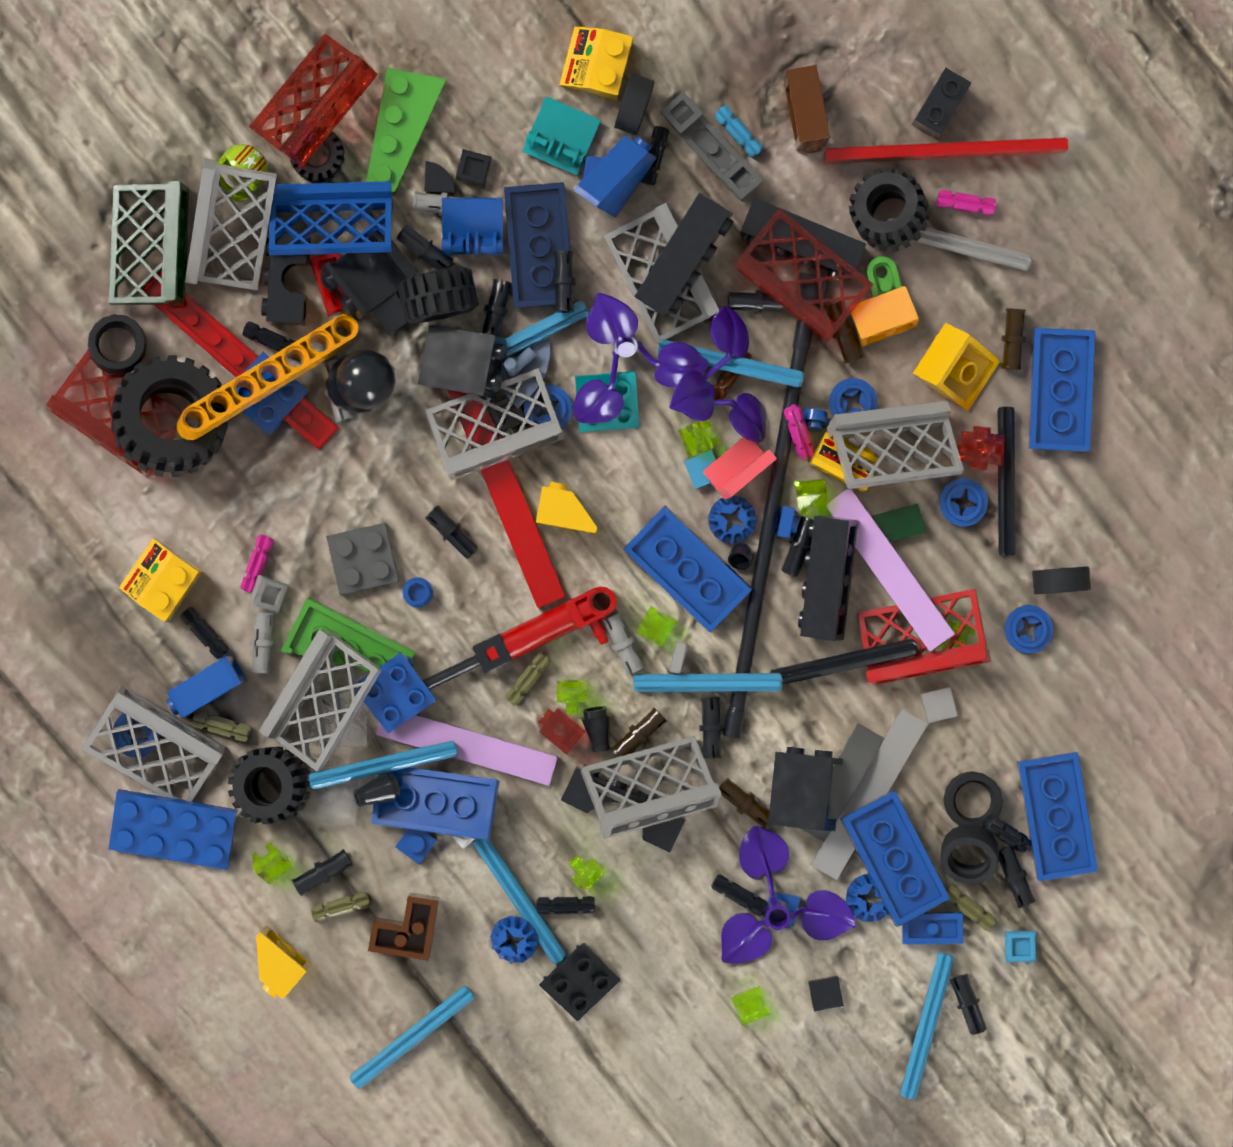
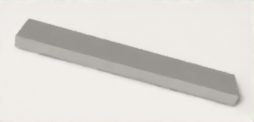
M902 708L900 709L860 784L837 820L836 831L829 833L813 858L811 866L835 880L839 878L855 850L840 818L889 792L928 724Z

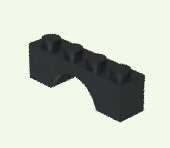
M576 766L560 801L585 813H589L595 807L581 774V768ZM600 772L591 774L594 783L606 787L608 781L599 777ZM614 779L609 790L625 797L628 791L626 790L628 784ZM639 790L637 794L631 793L628 799L640 804L646 802L650 795ZM605 796V798H604L602 804H603V803H606V802H618V801H616V800H614V799H612V798H610V797H608V796ZM680 817L643 828L642 838L644 841L670 853L686 819L685 817Z

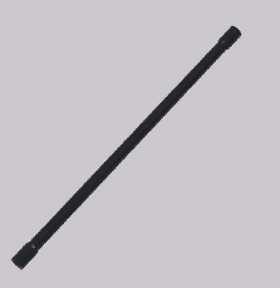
M797 320L792 344L793 353L790 369L804 373L815 323ZM802 385L799 388L786 386L774 453L777 459L772 464L751 582L753 589L749 593L735 673H751L792 444V437L788 427L789 421H786L784 409L793 404L799 405ZM732 691L722 736L741 738L747 691Z

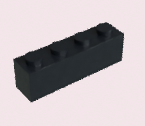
M699 193L634 297L663 316H669L671 312L676 314L685 301L681 296L686 288L692 289L701 276V273L698 272L703 261L708 263L715 254L718 247L714 244L720 235L725 237L732 227L734 221L730 218L734 213L703 193Z
M755 197L739 233L745 236L743 241L760 248L762 243L772 248L771 253L788 259L789 255L800 259V265L816 271L817 267L828 271L827 276L840 282H844L845 278L852 279L866 246L864 242Z
M826 515L814 516V521L811 522L809 527V538L812 539L811 550L807 552L805 566L808 569L807 581L802 586L804 608L798 618V627L801 629L800 636L829 641L844 640L858 520Z

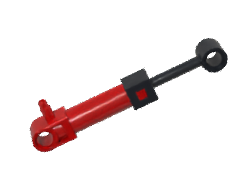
M600 586L566 601L564 604L472 647L475 652L474 656L423 681L431 690L479 666L482 667L484 673H488L513 661V659L587 625H590L595 638L603 645L608 642V638L600 619L614 611L617 602L616 596L607 587ZM597 593H605L610 597V606L606 610H598L594 607L593 598Z

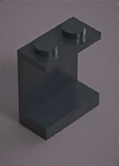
M378 230L367 238L371 242H385V236ZM392 240V252L346 253L334 263L330 264L328 262L325 264L319 274L326 290L330 293L334 292L340 300L339 305L343 312L358 321L397 293V285L401 281L417 275L418 272Z
M429 325L418 385L495 399L502 382L500 376L501 366L507 357L506 339L494 335Z
M787 747L786 753L775 752L768 824L821 831H836L837 819L828 818L833 764L842 765L843 759L832 758V751L815 750L814 756L804 755V748Z

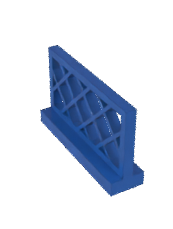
M391 181L276 184L270 212L269 255L392 252L393 194ZM371 210H385V214L377 220L367 213ZM322 211L325 213L316 222L307 216L310 212ZM340 211L355 212L347 221H344L337 215ZM292 212L295 214L285 223L277 217V213ZM361 218L370 224L362 233L352 227ZM332 219L340 226L329 234L322 226ZM302 220L310 227L299 235L291 227ZM378 230L385 236V242H371L367 237ZM345 231L355 237L349 243H341L337 238ZM285 232L294 239L288 245H276V240ZM315 232L325 238L319 244H310L306 240Z

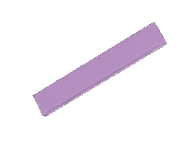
M846 489L828 502L826 506L834 517L858 520L856 549L930 652L934 651L956 634L853 489Z
M419 715L413 716L389 734L379 723L375 734L419 748L454 741L457 748V756L453 758L548 786L550 785L558 756Z

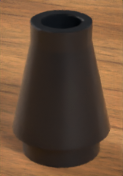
M606 706L584 709V717L581 720L592 745V751L604 752L610 750L611 713L607 712Z
M383 773L362 787L353 790V796L357 806L362 807L365 805L394 802L395 798L401 796V791L393 773L389 775Z

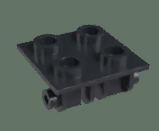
M584 942L581 945L577 944L576 949L567 958H564L561 964L558 963L556 965L557 968L548 976H544V980L539 986L578 1022L621 979Z

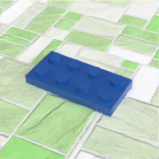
M1033 329L1028 449L1090 451L1095 330Z
M666 505L623 549L710 633L753 589Z
M1078 752L1017 761L1037 881L1098 872Z
M410 767L385 773L387 775L392 773L395 775L400 786L401 796L395 798L394 802L374 804L371 824L490 841L499 780Z
M118 789L116 792L109 850L228 870L238 809Z
M891 791L840 818L896 927L950 899L896 791Z

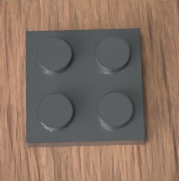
M386 523L326 536L340 595L399 582Z

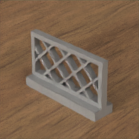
M204 158L186 269V283L197 284V281L258 290L277 174L216 164V160ZM220 174L234 175L240 184L226 192L219 183ZM256 179L269 181L268 191L259 197H256L248 187ZM244 188L253 201L239 210L230 197ZM219 190L222 196L217 199V193ZM266 199L265 208L261 204V201ZM226 200L235 213L221 221L215 213V207ZM256 205L263 213V220L252 226L243 214ZM239 217L248 230L234 238L226 225ZM213 219H214V220L216 221L217 225L212 228ZM259 228H261L260 236L256 232ZM222 229L230 242L217 250L210 241V237ZM252 234L259 245L257 249L247 255L238 242ZM235 246L243 258L230 266L221 254ZM210 248L213 253L208 256V249ZM257 255L256 263L254 264L251 259ZM216 257L226 269L218 275L205 273L206 264ZM247 262L254 271L253 281L240 279L234 270Z
M664 203L656 207L655 210L604 235L633 297L638 291L634 282L642 285L652 265L654 266L655 264L654 259L659 245L664 247L667 245L660 242L662 234L668 243L680 224L669 203ZM652 218H655L660 228L656 240L640 235L643 224ZM638 226L636 234L629 232V230ZM623 233L633 236L634 240L630 253L619 251L613 239ZM639 239L655 243L650 260L634 256ZM621 255L628 257L626 265ZM632 259L648 264L643 281L631 277L629 267ZM701 266L698 269L701 276L694 287L690 288L694 298L687 296L689 287L686 288L681 297L685 300L696 302L702 315L692 320L680 316L684 306L683 303L676 314L671 313L669 315L675 319L671 330L663 335H660L655 325L659 313L634 297L657 344L661 340H667L714 317L720 311L721 305ZM648 309H649V310H652V311H655V312H654V315H653V319H652V317H651V315H650ZM679 320H682V321H685V322H686V323H684V324H682V325H680V326L677 327V324H678V321H679Z
M539 368L501 382L499 391L503 390L512 394L506 409L492 404V399L487 398L485 401L481 399L483 396L467 394L425 410L444 461V466L451 480L564 439ZM536 378L539 389L534 399L519 393L524 382ZM517 385L515 390L509 388ZM541 394L543 396L545 404L538 401ZM516 397L532 403L525 418L510 412ZM471 401L484 405L477 420L462 413L466 404ZM536 405L548 410L551 418L550 421L539 425L529 420ZM460 406L459 409H458V411L452 409V408H455V407ZM488 407L503 413L497 428L482 422ZM447 411L456 416L449 430H446L437 425L434 415ZM507 416L523 422L518 433L509 435L501 431ZM460 418L475 424L468 439L453 433ZM527 424L532 426L531 428L524 430ZM479 426L494 432L488 444L480 445L472 441ZM440 432L446 434L444 441L442 440ZM498 435L504 437V438H501V439H499V440H496L497 437H498ZM450 437L466 443L461 454L449 458L446 446ZM470 445L475 447L474 449L468 451Z
M940 401L834 415L827 426L829 438H834L847 489L962 474L964 469L948 417L951 412L949 402ZM942 426L945 437L942 442L926 433L930 427ZM909 430L919 437L914 446L898 437L901 431ZM881 434L890 440L885 450L870 441L873 435ZM852 437L861 443L862 446L857 453H854L845 447L843 438ZM922 439L937 449L932 458L916 449ZM893 443L909 452L903 462L888 453ZM865 446L880 456L875 465L859 456ZM941 451L951 458L953 466L944 467L934 461V459ZM911 455L927 464L924 470L916 471L906 464ZM883 458L898 468L895 474L888 475L877 468ZM854 462L870 472L866 478L854 479L851 469Z
M323 629L318 630L259 730L267 738L275 739L317 772L323 770L382 671L381 668L341 640L342 636L338 633ZM338 647L344 651L346 664L334 667L333 654ZM363 665L370 670V673L364 682L357 684L354 667ZM347 669L350 686L338 688L335 672ZM328 673L331 690L319 693L317 681L321 675ZM351 690V705L349 708L341 709L339 693ZM332 694L334 711L323 714L320 697ZM313 699L316 715L304 718L302 706L306 700ZM335 716L337 728L334 733L326 735L324 718ZM317 720L319 737L308 739L305 722ZM298 724L301 741L292 743L285 735L292 725ZM320 741L322 753L316 761L310 756L309 743Z
M120 685L110 704L82 746V750L163 797L184 800L173 793L171 784L188 781L190 792L185 799L186 801L194 799L213 767L222 757L225 748L224 745L123 685ZM114 708L126 714L127 725L112 728L109 716ZM106 722L108 729L101 730ZM147 726L152 729L155 740L138 743L135 728ZM130 729L134 744L118 748L114 733ZM109 734L113 749L101 751L91 744L97 736ZM174 742L179 746L181 755L164 759L161 744ZM156 745L160 760L144 763L140 748ZM135 750L139 762L138 765L128 767L121 763L119 753ZM199 757L208 763L204 771L190 774L187 759ZM182 761L186 775L169 778L166 764ZM161 765L165 780L153 782L148 779L145 768ZM198 778L195 785L193 786L192 779Z
M695 736L581 767V774L600 820V830L604 839L715 808L718 806L721 797V791L718 784H714ZM690 747L694 756L691 763L675 757L677 751ZM658 756L667 760L663 771L647 765L649 758ZM671 763L687 770L682 781L666 774ZM630 764L639 768L634 780L618 773L622 765ZM643 771L658 777L653 789L638 782ZM602 772L611 776L606 787H603L593 782L591 774ZM690 772H693L703 778L705 785L694 787L685 782ZM614 779L630 785L625 797L609 790ZM664 780L677 786L675 794L667 796L657 791L661 781ZM634 788L650 795L646 802L640 804L628 798ZM605 796L621 803L618 810L605 813L602 805Z

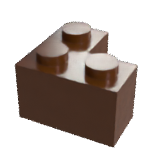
M410 892L407 898L404 922L375 917L372 923L368 951L428 961L431 955L440 897Z

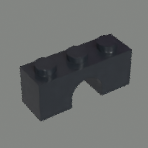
M285 232L276 240V245H288L294 239ZM310 236V237H308L306 240L311 244V236ZM267 238L266 256H270V268L264 269L263 284L268 286V297L262 299L261 315L266 316V322L269 324L305 326L307 295L288 291L284 278L287 271L294 266H309L310 254L269 255V238Z

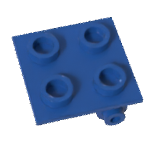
M442 198V252L448 255L503 254V198Z
M262 352L245 372L263 362L269 356ZM261 373L264 380L268 382L275 381L271 373ZM293 380L245 409L242 413L269 435L272 431L278 429L282 423L281 421L309 391L298 381ZM236 388L240 396L250 397V393L246 388Z
M402 652L379 667L382 671L363 701L388 734L437 701L436 697L414 670L413 666L415 664L411 657H405ZM367 676L359 680L357 684L364 682Z

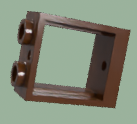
M817 65L786 70L783 81L796 151L804 149V154L822 151V147L827 144L830 134Z

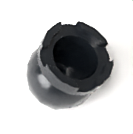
M367 349L354 351L335 361L329 371V377L326 379L328 396L334 405L341 407L345 411L352 412V414L368 412L387 402L396 384L395 370L389 360L384 355Z

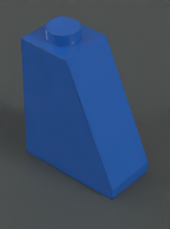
M624 136L579 182L574 191L597 208L616 217L657 159L656 156L649 152L652 146L638 136L634 141Z
M233 655L225 656L169 690L167 694L170 698L166 702L175 716L179 714L181 718H185L248 680Z

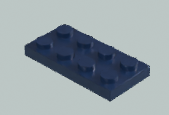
M564 182L504 187L514 309L555 305V286H552V278H555L554 251L567 250L568 252L570 250Z

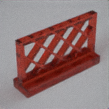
M324 34L249 127L302 169L378 74L362 58L354 55L327 34ZM330 45L332 47V57L321 60V54ZM350 61L344 70L339 73V63ZM332 66L331 76L320 78L321 68ZM313 71V81L302 83L303 76L307 72ZM331 84L322 97H320V87ZM313 89L312 99L301 102L302 92ZM294 94V104L283 107L285 98L288 95ZM312 108L305 118L301 120V110ZM293 113V123L282 125L283 115ZM275 117V128L261 129L268 119ZM293 131L282 145V134Z
M780 208L733 264L734 269L825 342L831 339L874 285ZM779 218L790 226L791 238L773 240L772 226ZM794 230L797 231V232H798L800 235H802V236H801V237H795V236H794ZM769 231V240L761 241ZM808 240L812 243L814 257L797 259L795 241ZM791 242L793 259L776 261L774 244ZM770 244L771 262L759 263L750 255L757 245ZM818 249L825 254V256H818ZM832 259L837 263L838 276L821 278L819 260ZM815 261L817 278L799 280L798 263ZM794 263L795 281L783 282L777 277L776 265ZM764 266H772L773 273ZM841 267L850 275H842ZM855 278L864 285V288L858 295L844 297L843 279ZM839 280L840 297L823 299L821 282ZM817 282L819 300H805L801 296L800 284ZM795 284H796V290H797V292H795V291H794L792 288H790L788 285H795ZM853 300L846 309L845 301ZM841 301L842 315L834 323L825 316L824 303ZM820 303V311L812 304Z
M88 349L55 396H51L46 403V407L49 412L148 478L153 470L147 468L146 472L137 468L138 462L135 460L129 462L124 457V449H118L114 441L115 433H112L111 428L105 425V423H111V401H114V396H110L107 381L123 379L126 374L106 376V372L102 370L103 376L85 379L83 369L91 359ZM81 373L82 380L75 381L78 375ZM104 381L107 397L89 400L86 384ZM83 385L85 401L72 403L63 397L70 387ZM155 395L150 398L153 410L141 412V417L154 415L157 431H152L151 433L160 438L161 435L168 434L165 439L173 440L178 434L177 422L173 428L160 430L157 414L170 412L180 418L182 411L160 396ZM108 402L110 418L99 420L94 418L91 414L90 405ZM155 402L163 408L156 409ZM80 406H86L87 412L81 409Z

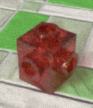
M973 426V432L961 431L960 440L957 445L961 462L970 463L969 469L987 470L988 465L1002 466L1005 436L991 433L990 427Z

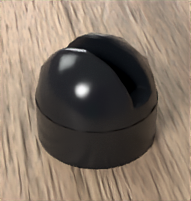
M745 543L734 545L728 556L729 564L738 570L748 569L752 564L753 550Z

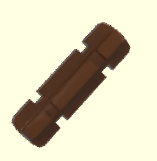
M747 351L746 355L741 358L751 359L752 355ZM723 370L716 380L718 383L713 385L715 389L713 400H724L727 395L726 391L732 388L740 374Z

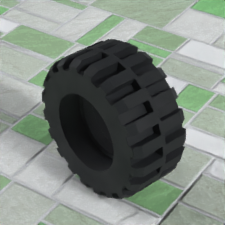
M168 355L167 361H161L159 356L150 358L149 364L145 365L141 362L134 366L133 373H127L123 377L120 387H117L111 411L112 433H115L114 441L118 449H124V457L129 462L133 460L138 462L137 468L146 472L147 468L155 470V476L163 477L164 472H171L172 477H180L183 471H188L191 474L198 471L201 464L206 466L222 446L229 420L195 440L184 438L167 440L151 433L142 422V407L149 398L162 393L177 394L193 404L221 387L222 384L217 377L211 378L209 376L210 370L202 365L198 369L193 366L195 360L186 357L185 362L177 361V355ZM211 403L214 411L218 413L225 412V408L221 403Z

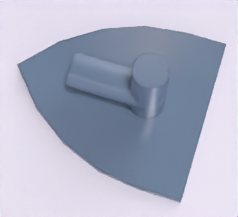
M541 340L506 358L502 363L500 371L502 381L538 368L542 379H544L550 362V341ZM536 378L524 382L519 393L531 397L539 388ZM517 385L509 388L515 390ZM501 390V391L506 395V397L510 400L511 397H512V394H510V393H508V392H506V391ZM516 397L514 405L518 409L526 400Z

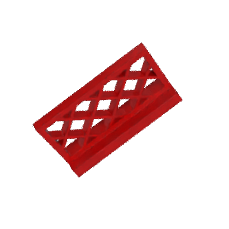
M976 589L930 598L934 604L945 609L943 613L945 619L951 613L963 621L955 633L956 635L950 638L951 641L943 651L937 652L934 650L932 653L922 655L925 649L928 650V648L922 641L911 635L913 631L911 624L905 631L893 622L901 611L897 605L857 613L864 649L876 647L879 643L885 645L886 643L881 639L891 625L904 633L900 641L907 640L910 637L921 645L918 654L914 657H906L867 666L868 671H866L868 683L879 685L991 662ZM970 597L972 609L964 619L952 609L959 599ZM951 601L948 607L942 604L943 602ZM893 613L889 619L883 616ZM973 615H974L975 625H973L972 623L969 622V621L971 620V618L973 617ZM878 616L887 622L877 637L868 631L867 618ZM969 625L977 631L979 643L966 646L957 639L965 627ZM869 636L875 640L872 645L870 644ZM955 642H956L957 644H959L960 646H962V647H958V648H953V649H951V648L953 647V645L955 644Z

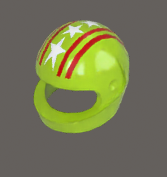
M246 144L230 147L216 163L268 172L267 161L261 151ZM220 174L219 183L226 192H229L233 188L225 182ZM229 175V176L232 177L238 184H240V183L238 182V180L234 177V175ZM256 179L248 187L255 193L265 181ZM243 188V192L238 191L230 198L235 202H243L250 196Z

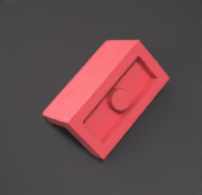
M742 437L705 468L703 474L725 500L736 494L777 458L770 449L762 452L756 443Z

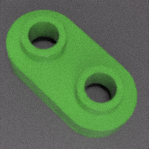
M880 256L874 258L868 264L866 276L872 298L902 287L896 264L892 259ZM879 267L885 268L887 271L886 277L879 278L876 275V269Z

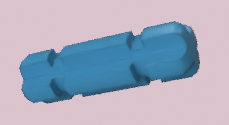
M728 106L721 107L715 113L717 121L721 125L724 124L726 126L725 130L740 146L743 145L745 147L744 151L751 158L757 156L763 150V145L757 138H752L753 134L738 117L735 118L733 116L734 113Z

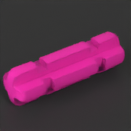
M940 190L937 196V206L944 208L953 206V209L973 213L981 211V214L993 215L996 210V200L988 197L980 199V196L958 192L952 194V191Z
M793 404L784 409L786 421H789L788 427L793 443L796 444L797 455L805 460L814 455L815 449L813 443H810L811 437L806 422L802 420L804 418L802 410L797 404Z
M263 534L258 535L255 542L256 550L252 551L245 571L247 576L243 577L240 585L242 590L252 593L258 575L262 576L269 557L267 554L268 550L271 551L274 543L273 538Z

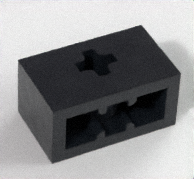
M945 67L912 125L938 140L972 82Z

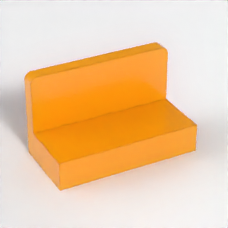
M905 286L851 305L849 308L857 328V337L861 347L918 327V316Z

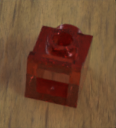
M559 707L554 712L548 709L538 722L542 726L538 732L566 755L586 732L582 726ZM563 724L566 728L565 733L557 735L554 732L555 725Z

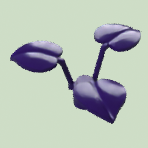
M597 293L593 307L587 317L586 328L588 335L594 341L600 344L613 343L614 351L612 352L613 361L610 382L606 385L599 379H593L579 389L573 405L575 419L580 423H605L615 419L620 414L624 404L623 396L618 390L613 389L620 356L630 357L636 350H639L651 365L657 367L654 373L655 380L661 385L670 388H676L682 376L689 371L696 370L703 374L708 366V360L696 348L682 342H674L664 346L658 354V360H655L643 347L642 342L636 340L635 332L638 329V318L635 312L622 301L603 293Z
M722 306L712 320L711 336L717 348L722 352H726L725 357L704 375L696 370L685 373L674 390L669 408L681 412L693 420L706 421L712 416L714 405H729L733 408L729 413V420L736 432L751 442L761 443L765 438L766 418L760 401L749 393L738 395L736 401L731 399L713 400L715 389L710 382L706 381L731 360L732 355L738 358L744 357L749 348V334L743 320L735 311L727 306Z
M753 826L745 834L740 845L739 861L741 868L749 877L758 878L764 874L766 875L771 902L766 907V920H760L757 923V920L751 914L740 913L731 916L724 923L721 932V959L724 963H745L761 957L768 951L772 943L771 932L762 926L765 925L775 930H781L788 926L790 919L794 920L801 913H805L802 917L804 931L816 940H830L856 927L855 917L850 907L839 895L831 891L818 890L810 893L807 897V908L801 907L793 912H790L787 903L777 900L771 872H779L785 868L789 859V850L786 842L779 835L760 826Z

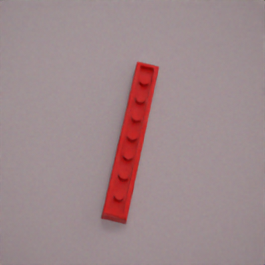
M1043 138L827 148L824 152V164L1065 153L1069 146L1068 139Z
M155 278L144 291L149 297H161L162 284ZM185 293L184 306L173 307L170 304L154 305L235 377L243 374L258 358L253 351L188 294ZM305 397L284 418L287 423L318 450H321L339 429L335 423Z
M447 390L451 400L469 394ZM471 401L466 404L462 413L477 420L484 405ZM487 409L482 422L496 428ZM460 418L459 420L468 439L475 424ZM479 426L472 441L480 445L488 444L494 432ZM509 459L481 469L485 483L537 608L564 598L565 594Z

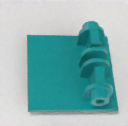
M546 96L533 127L528 132L522 152L577 176L601 120Z
M635 371L617 372L616 382L613 389L618 390L624 400L623 409L615 419L605 423L579 422V432L639 428ZM611 373L575 376L576 395L585 383L593 379H599L608 385Z

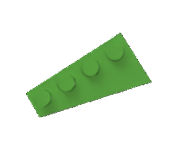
M387 68L366 182L391 181L392 193L397 192L416 146L446 85L447 79Z
M310 597L306 599L281 649V652L304 656L318 630L323 629L338 633L342 636L341 640L378 667L400 652L405 657L410 656L411 659H413L416 653L411 648ZM337 647L333 654V662L336 665H345L344 651ZM363 665L354 667L358 669H363V671L370 672V670H368Z

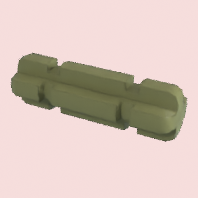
M539 652L532 660L533 664L527 666L514 683L515 687H511L505 695L506 700L514 706L519 705L524 698V693H528L542 675L541 671H545L550 665L551 660L545 654Z
M196 711L193 715V728L199 730L207 728V732L227 738L234 736L235 740L247 742L250 737V725L243 723L236 725V721L216 715L208 717V713Z
M949 885L946 888L950 897L947 900L949 903H954L958 910L974 922L977 921V924L984 930L989 931L994 926L996 918L988 911L984 912V908L966 894L962 895V891L954 885Z
M367 892L355 894L352 898L347 896L329 901L327 905H323V903L315 905L311 908V914L315 922L324 921L329 916L334 918L352 913L355 909L359 911L369 908L370 899Z

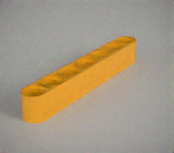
M346 314L333 318L188 406L182 412L177 422L179 435L187 440L200 438L344 350L352 343L358 333L357 321L352 316L349 317ZM336 327L345 328L349 336L343 337L339 335ZM311 342L321 343L324 351H316L312 347ZM286 358H296L299 361L300 366H291L287 362ZM261 373H271L275 381L268 382L264 380ZM236 388H246L250 393V397L240 396ZM211 403H221L225 408V412L218 413L214 411ZM189 417L195 418L199 422L200 427H189L185 419Z

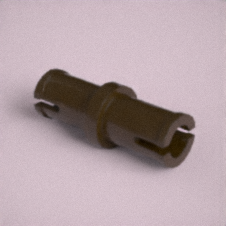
M842 300L824 308L827 311L834 331L831 333L832 337L837 339L844 364L863 356L860 353L853 333L856 331L854 325L851 326Z
M1006 308L1005 335H1002L1001 341L1004 342L1001 369L1021 370L1022 343H1026V337H1023L1026 310Z
M653 707L637 725L634 726L632 724L629 727L630 731L610 749L617 757L633 753L641 744L646 745L649 742L648 738L667 720Z
M727 777L725 782L723 781L719 786L721 796L736 806L738 813L741 815L745 813L765 829L768 824L769 809L755 799L756 795L752 792H745Z

